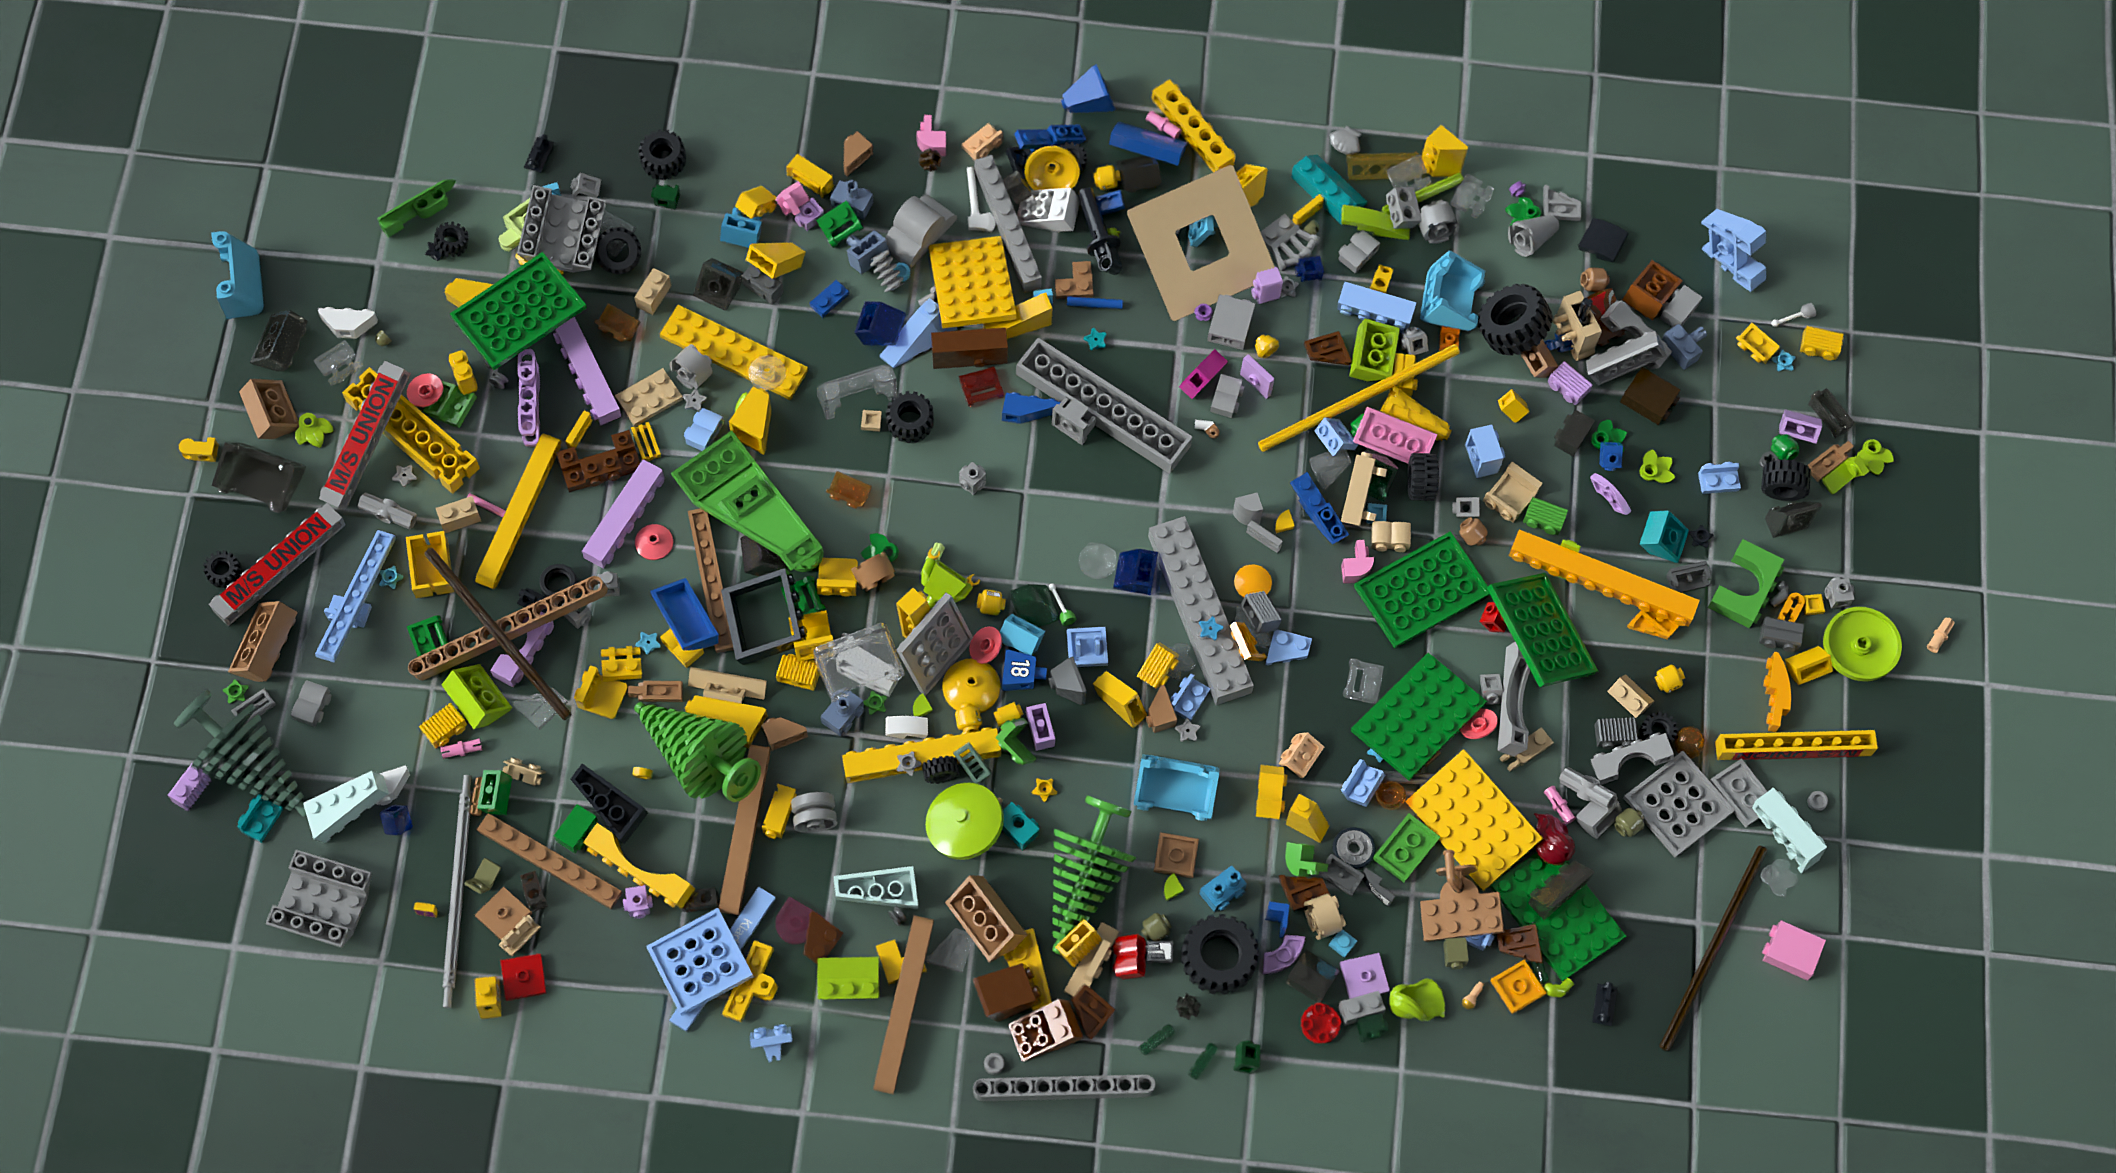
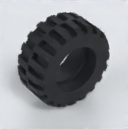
M1512 284L1511 287L1505 286L1501 291L1497 290L1492 297L1489 296L1486 304L1482 305L1481 312L1478 315L1479 331L1491 349L1499 354H1506L1508 356H1513V354L1520 355L1524 351L1532 350L1531 348L1534 346L1537 347L1540 341L1546 338L1547 331H1550L1553 321L1552 311L1540 291L1527 284H1521V286L1519 284ZM1523 314L1519 320L1507 325L1513 318Z
M1219 914V917L1215 918L1214 915H1209L1206 920L1200 919L1195 926L1193 925L1189 929L1182 947L1181 962L1184 965L1185 974L1190 976V982L1192 984L1197 983L1199 985L1198 989L1202 991L1204 989L1210 990L1209 994L1215 995V992H1220L1221 995H1226L1228 991L1232 993L1238 991L1240 986L1244 987L1248 980L1252 978L1258 963L1259 950L1257 948L1258 941L1253 937L1254 932L1246 928V923L1243 921L1237 922L1234 916H1231L1230 919L1225 918V914ZM1219 938L1231 942L1239 952L1237 964L1233 968L1224 971L1209 967L1201 957L1202 947L1207 941Z

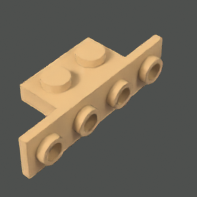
M690 667L688 686L704 689L703 697L741 704L745 696L765 699L766 680Z
M1101 923L1097 933L1102 938V942L1096 944V947H1093V950L1085 958H1082L1064 990L1065 993L1074 996L1083 984L1090 987L1094 978L1098 979L1103 970L1101 967L1104 961L1107 962L1112 953L1110 949L1119 934L1118 930Z

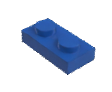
M835 280L809 302L810 307L823 318L849 295V291L840 282Z

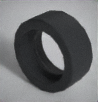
M554 564L542 572L539 583L545 597L555 594L547 586L549 578L553 575H567L570 580L569 587L577 583L575 573L570 567L564 564Z

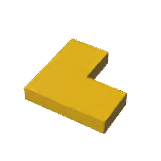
M892 940L876 945L888 985L898 982L904 957L901 958L896 941ZM925 964L922 973L927 972Z

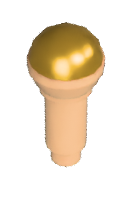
M1478 982L1471 993L1462 999L1464 1008L1472 1009L1475 1007L1476 998L1483 989V983Z

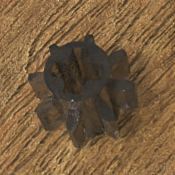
M1186 993L1184 998L1179 996L1176 1001L1178 1004L1175 1007V1010H1178L1179 1017L1187 1018L1188 1020H1190L1192 1015L1197 1017L1201 1003H1198L1196 996L1189 995L1188 993Z

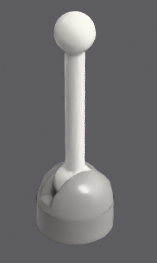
M1812 303L1802 306L1801 312L1780 320H1773L1772 326L1777 327L1780 323L1799 316L1806 319L1815 317L1816 310Z

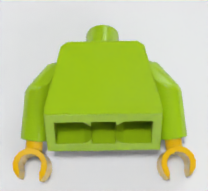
M933 548L928 552V558L921 573V583L924 586L923 591L928 594L927 602L931 609L945 593L951 595L955 603L965 599L973 589L972 586L980 582V579L976 580L975 583L972 582L971 578L974 574L966 579L939 561L940 551L937 556H933L931 554Z

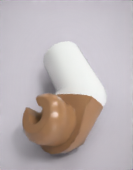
M1195 420V429L1204 430L1210 438H1217L1219 436V429L1214 422Z

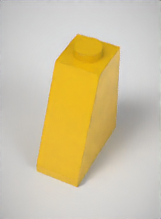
M792 242L754 243L749 246L746 260L774 279L800 268L806 252Z
M456 278L447 285L445 295L449 302L460 307L493 284Z
M1109 672L1103 673L1093 683L1097 695L1132 728H1135L1147 716L1138 693Z
M1299 794L1289 811L1286 825L1321 843L1330 825L1317 803Z

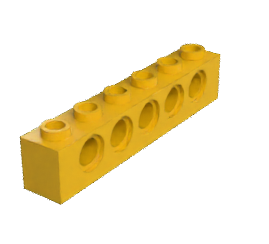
M1169 79L1153 89L1152 100L1173 125L1182 129L1181 135L1212 172L1229 165L1234 166V151L1224 144L1223 138L1213 131L1212 125L1203 119L1201 112L1192 106L1190 99L1181 93L1177 84H1174Z

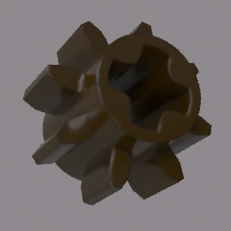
M929 148L920 154L919 164L924 170L932 172L937 170L936 167L941 166V156L937 150L932 151Z

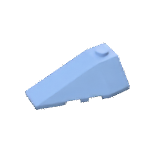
M929 298L913 314L880 354V358L892 368H895L913 359L914 356L929 351L932 348L931 333L957 331V327L942 329L939 306Z

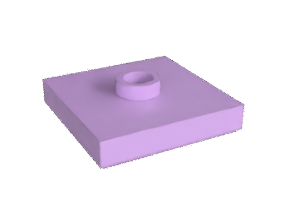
M1247 354L1243 358L1240 375L1267 399L1272 393L1274 377Z
M1379 953L1340 962L1349 999L1379 991L1380 995L1389 993L1390 990Z

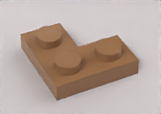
M1091 261L1072 262L1073 279H1055L1056 299L1093 297Z

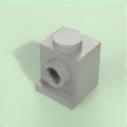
M1479 497L1456 498V502H1453V514H1456L1457 518H1480ZM1464 505H1468L1470 510L1465 512L1462 508Z
M607 571L598 574V577L603 580L608 589H614L608 590L604 597L620 596L617 573Z

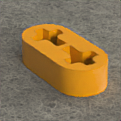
M1799 593L1790 594L1778 615V619L1784 620L1787 613L1790 612L1791 615L1788 621L1795 622L1804 606V597ZM1796 599L1798 600L1797 605L1793 608L1791 606L1793 600Z

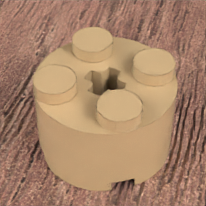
M1325 894L1304 902V906L1308 905V910H1305L1307 921L1312 932L1317 931L1318 935L1315 937L1318 940L1341 932L1342 927L1346 926L1344 917L1339 915L1337 909L1339 903L1335 896L1331 897L1329 894Z

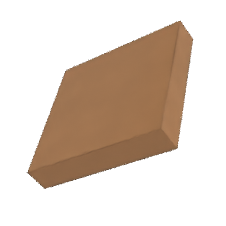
M1160 832L1154 872L1169 875L1174 873L1175 876L1193 878L1199 839Z

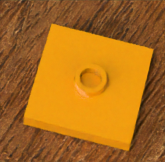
M1525 959L1490 980L1512 1014L1546 995V991Z

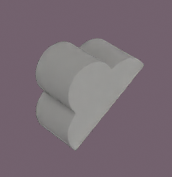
M928 194L923 195L921 198L916 196L909 198L897 212L893 227L885 237L890 255L899 262L907 264L911 269L929 250V246L935 244L954 224L957 216Z

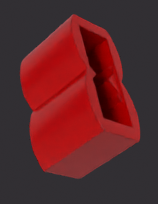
M1138 934L1116 937L1113 946L1116 955L1113 970L1116 976L1123 980L1144 977L1146 971L1144 958L1146 945L1144 937Z

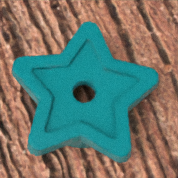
M1092 328L1090 335L1084 336L1083 340L1088 342L1090 350L1100 347L1105 348L1104 338L1107 334L1105 332L1098 333L1095 328Z

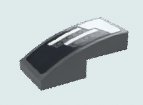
M1365 868L1362 873L1364 874V883L1377 899L1389 907L1395 895L1380 886L1382 881L1380 876Z
M1145 942V964H1152V962L1172 963L1173 942Z

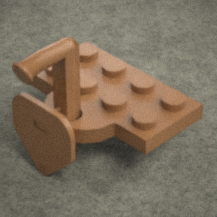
M1445 850L1443 855L1445 856L1446 867L1436 869V874L1447 876L1448 881L1440 891V899L1420 901L1424 941L1430 942L1446 940V938L1504 933L1500 892L1480 894L1477 886L1471 880L1465 878V875L1478 871L1475 865L1455 866V852L1453 850Z

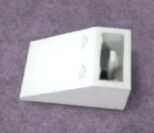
M1072 188L1023 191L1017 218L1020 225L1056 232L1073 231L1080 200Z

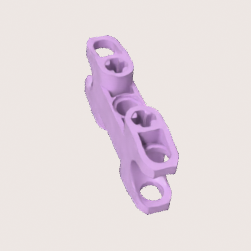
M525 349L518 354V426L524 445L526 447H534L540 438V375L534 351L532 349ZM529 354L532 356V361H522L524 355ZM528 396L533 397V398L530 399V400L525 399V398L528 397ZM536 435L534 441L529 442L526 440V436Z

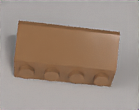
M279 601L259 603L228 672L256 682L267 681L272 674L274 663L280 657V650L288 639V632L296 621L297 612Z
M969 875L945 902L989 962H993L1014 950L1027 936V933L984 876Z

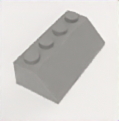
M1648 331L1640 338L1630 339L1619 347L1609 348L1603 354L1593 355L1586 361L1587 372L1597 385H1601L1667 356L1658 333L1656 331Z

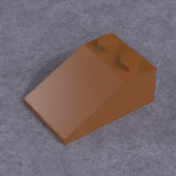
M1652 260L1633 282L1622 300L1630 307L1641 312L1645 317L1653 320L1683 280Z

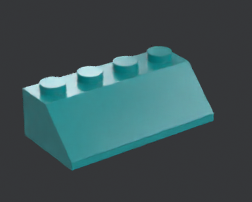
M1318 154L1305 156L1293 166L1291 178L1313 199L1320 194L1324 198L1322 207L1340 224L1343 204L1363 208L1368 203Z

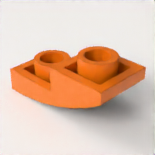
M1441 326L1439 350H1443L1453 344H1456L1459 348L1460 329Z

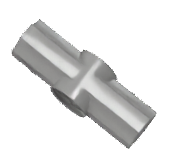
M366 492L359 499V509L375 515L385 523L390 524L392 522L409 530L416 523V513L400 507L390 499L385 498L383 500Z
M1570 767L1565 768L1559 777L1560 783L1576 791L1579 798L1593 801L1607 810L1611 809L1617 801V794L1601 786L1599 780L1591 776H1584Z

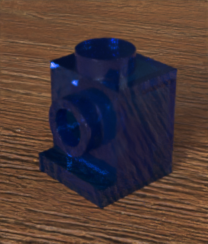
M1314 256L1298 259V264L1295 266L1296 277H1300L1301 282L1317 279L1321 281L1324 274L1321 257Z

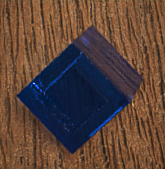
M392 805L379 812L385 834L399 836L413 827L407 806Z

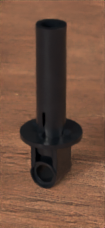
M1084 188L1078 192V198L1093 239L1087 246V253L1090 256H1096L1100 270L1111 275H1117L1122 269V262L1117 252V248L1121 244L1120 238L1108 234L1093 189Z

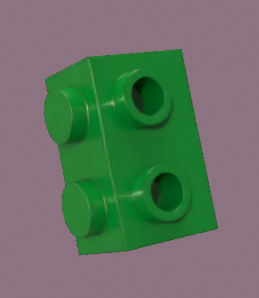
M484 770L477 809L487 814L506 815L512 776L501 770Z
M576 804L554 834L555 841L576 854L578 850L584 848V840L598 823L597 816Z

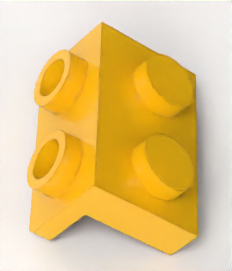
M1753 323L1740 336L1736 337L1739 341L1737 345L1744 351L1747 349L1753 353L1751 357L1758 363L1762 361L1766 364L1780 348L1777 343Z

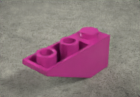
M1214 349L1181 383L1179 388L1193 399L1228 361Z

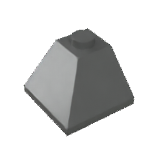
M1070 657L1050 671L1048 682L1051 689H1055L1057 695L1079 705H1084L1086 689L1073 657Z

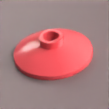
M434 374L417 376L410 382L407 388L408 400L417 407H427L434 404L443 393V383Z
M647 525L637 533L635 547L643 558L659 560L670 553L673 547V537L671 532L662 525ZM656 537V541H650L651 538Z
M990 626L980 629L973 636L970 643L969 651L972 659L977 660L981 664L992 661L998 655L1002 646L1001 633L996 628Z
M1481 709L1460 731L1463 736L1469 739L1483 738L1492 733L1498 723L1497 716L1491 710Z

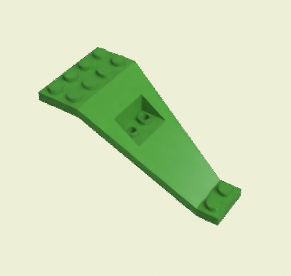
M733 431L724 435L671 473L695 506L779 555L790 571L822 549V546L755 462ZM751 491H755L757 496L753 497ZM736 502H740L742 507H737Z

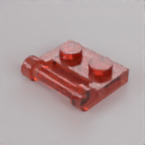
M995 367L959 376V382L968 407L980 401L1004 397ZM995 387V390L971 396L972 393Z

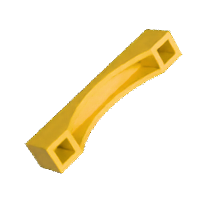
M598 823L583 842L588 847L586 851L595 857L600 855L603 857L602 861L610 867L614 864L618 867L617 871L625 877L628 875L634 878L633 882L637 885H646L650 888L648 891L657 898L661 895L665 898L664 902L672 908L676 905L682 909L695 891V888L676 874H652L634 867L625 858L618 838Z

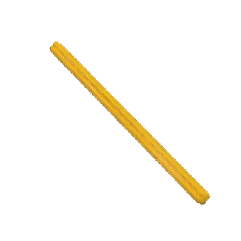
M1453 344L1259 441L1258 446L1264 452L1320 424L1324 417L1332 418L1458 355L1460 350L1456 344Z

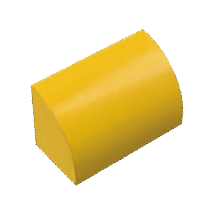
M1820 646L1785 659L1787 669L1798 685L1833 672L1831 655Z

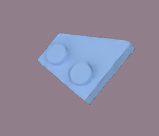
M1278 629L1274 630L1265 665H1272V663L1281 661L1283 663L1290 662L1294 659H1307L1312 638Z

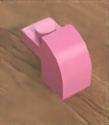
M924 115V122H921L920 131H917V144L920 150L924 152V150L931 148L932 151L937 150L940 156H946V131H932L931 115Z
M798 181L782 191L777 196L776 201L785 216L790 212L795 216L800 213L799 207L810 201Z
M1364 540L1356 541V558L1343 559L1341 565L1343 583H1356L1369 576L1374 557H1369L1368 546H1365Z

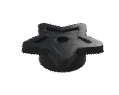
M427 243L429 249L425 252V255L440 261L444 257L445 252L440 254L439 250L435 251L436 246H434V243Z
M1703 525L1696 531H1689V535L1693 538L1692 546L1702 545L1705 548L1709 547L1708 540L1714 535L1709 533Z

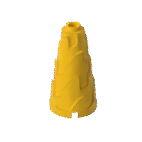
M1395 386L1393 391H1390L1380 410L1385 414L1436 433L1437 437L1435 440L1437 441L1447 440L1452 431L1449 429L1450 425L1446 421L1431 413L1406 393L1402 392V389Z

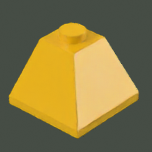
M1245 164L1236 174L1249 206L1253 207L1264 195L1268 170L1266 167Z

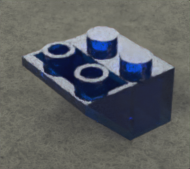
M865 302L854 333L863 345H896L906 313L883 302Z
M1145 549L1120 552L1113 589L1151 595L1158 552Z

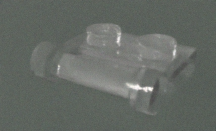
M1350 659L1349 676L1343 696L1349 699L1376 704L1384 666L1362 662L1358 659ZM1360 669L1363 670L1359 692H1355L1354 685L1357 670Z

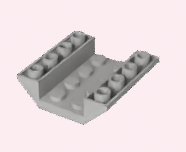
M533 185L517 255L529 261L543 252L558 270L573 273L591 270L607 200L588 197L586 202L553 195L552 189Z
M295 850L288 867L291 875L278 906H272L265 924L342 948L354 934L368 899L372 873Z

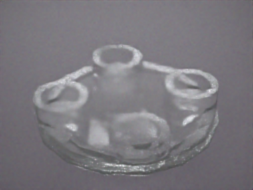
M1091 542L1083 548L1079 555L1080 569L1090 578H1106L1112 574L1116 567V553L1104 544Z

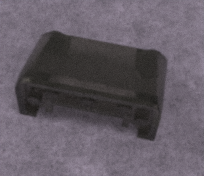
M225 442L212 486L217 487V491L224 494H229V491L237 492L265 502L270 507L269 510L281 513V511L286 510L304 475L306 466L244 443Z

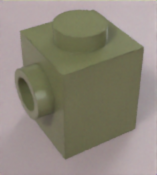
M1446 938L1443 943L1446 967L1462 969L1468 963L1466 938Z

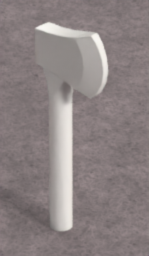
M968 167L967 174L971 202V216L968 217L969 230L992 232L996 221L990 212L980 215L974 167Z

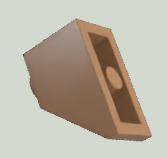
M858 131L854 135L848 136L844 142V173L846 176L873 154V145Z
M1165 685L1160 686L1149 707L1148 716H1146L1147 725L1149 728L1152 727L1154 733L1175 727L1177 724V718Z
M781 717L777 719L770 718L762 724L763 732L771 751L808 737L806 727Z

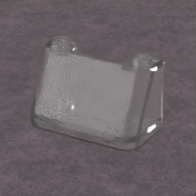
M876 365L820 383L817 387V395L826 420L834 418L835 409L841 407L839 398L874 387L876 395L882 393L887 396L888 400H891L894 396L897 398V380L892 367L889 365Z
M879 623L818 646L813 651L815 664L832 703L837 702V700L839 701L840 697L847 698L850 690L886 677L887 680L894 682L905 675L886 623Z

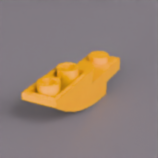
M1774 652L1771 658L1768 657L1766 669L1769 670L1763 686L1766 687L1765 694L1770 695L1769 706H1771V712H1768L1766 724H1769L1768 731L1776 732L1779 729L1781 717L1786 716L1791 708L1790 681L1784 662L1778 652Z

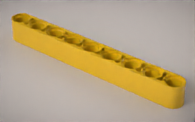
M544 433L540 436L478 570L476 583L492 589L497 587L557 457L556 452L560 450L561 439Z

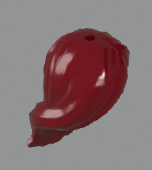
M1534 813L1538 820L1536 831L1543 837L1535 846L1538 855L1545 862L1552 865H1562L1565 861H1569L1576 849L1573 839L1568 835L1567 826L1553 815Z

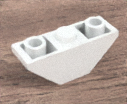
M332 307L318 309L322 321L338 338L357 339L378 323L375 311L363 309L362 311L344 308L343 310L334 309Z

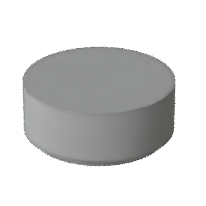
M1814 791L1809 795L1807 804L1811 810L1820 812L1828 805V798L1823 792Z
M997 1053L989 1054L984 1060L985 1070L992 1075L1001 1073L1004 1069L1003 1057Z

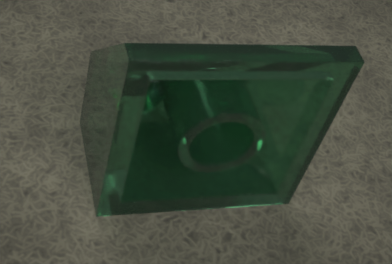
M1367 448L1364 453L1373 454L1372 458L1376 459L1375 467L1387 469L1386 477L1372 475L1368 495L1384 502L1399 468L1386 455Z
M1028 584L1011 590V601L1019 618L1037 627L1060 620L1059 613L1046 585Z

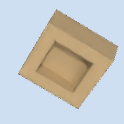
M863 410L861 430L880 431L882 411Z

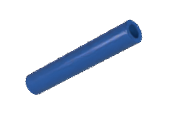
M1067 297V306L1122 309L1123 300Z

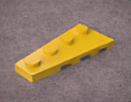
M1032 928L1024 930L1027 936L1014 950L1005 954L1004 957L1010 967L1021 963L1031 967L1034 973V985H1037L1041 992V997H1039L1041 1003L1032 1007L1033 1011H1036L1052 1003L1035 931Z

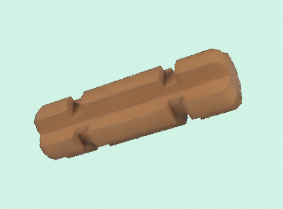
M477 777L475 780L476 787L472 797L473 805L470 808V813L474 816H480L482 813L481 810L477 809L482 777Z

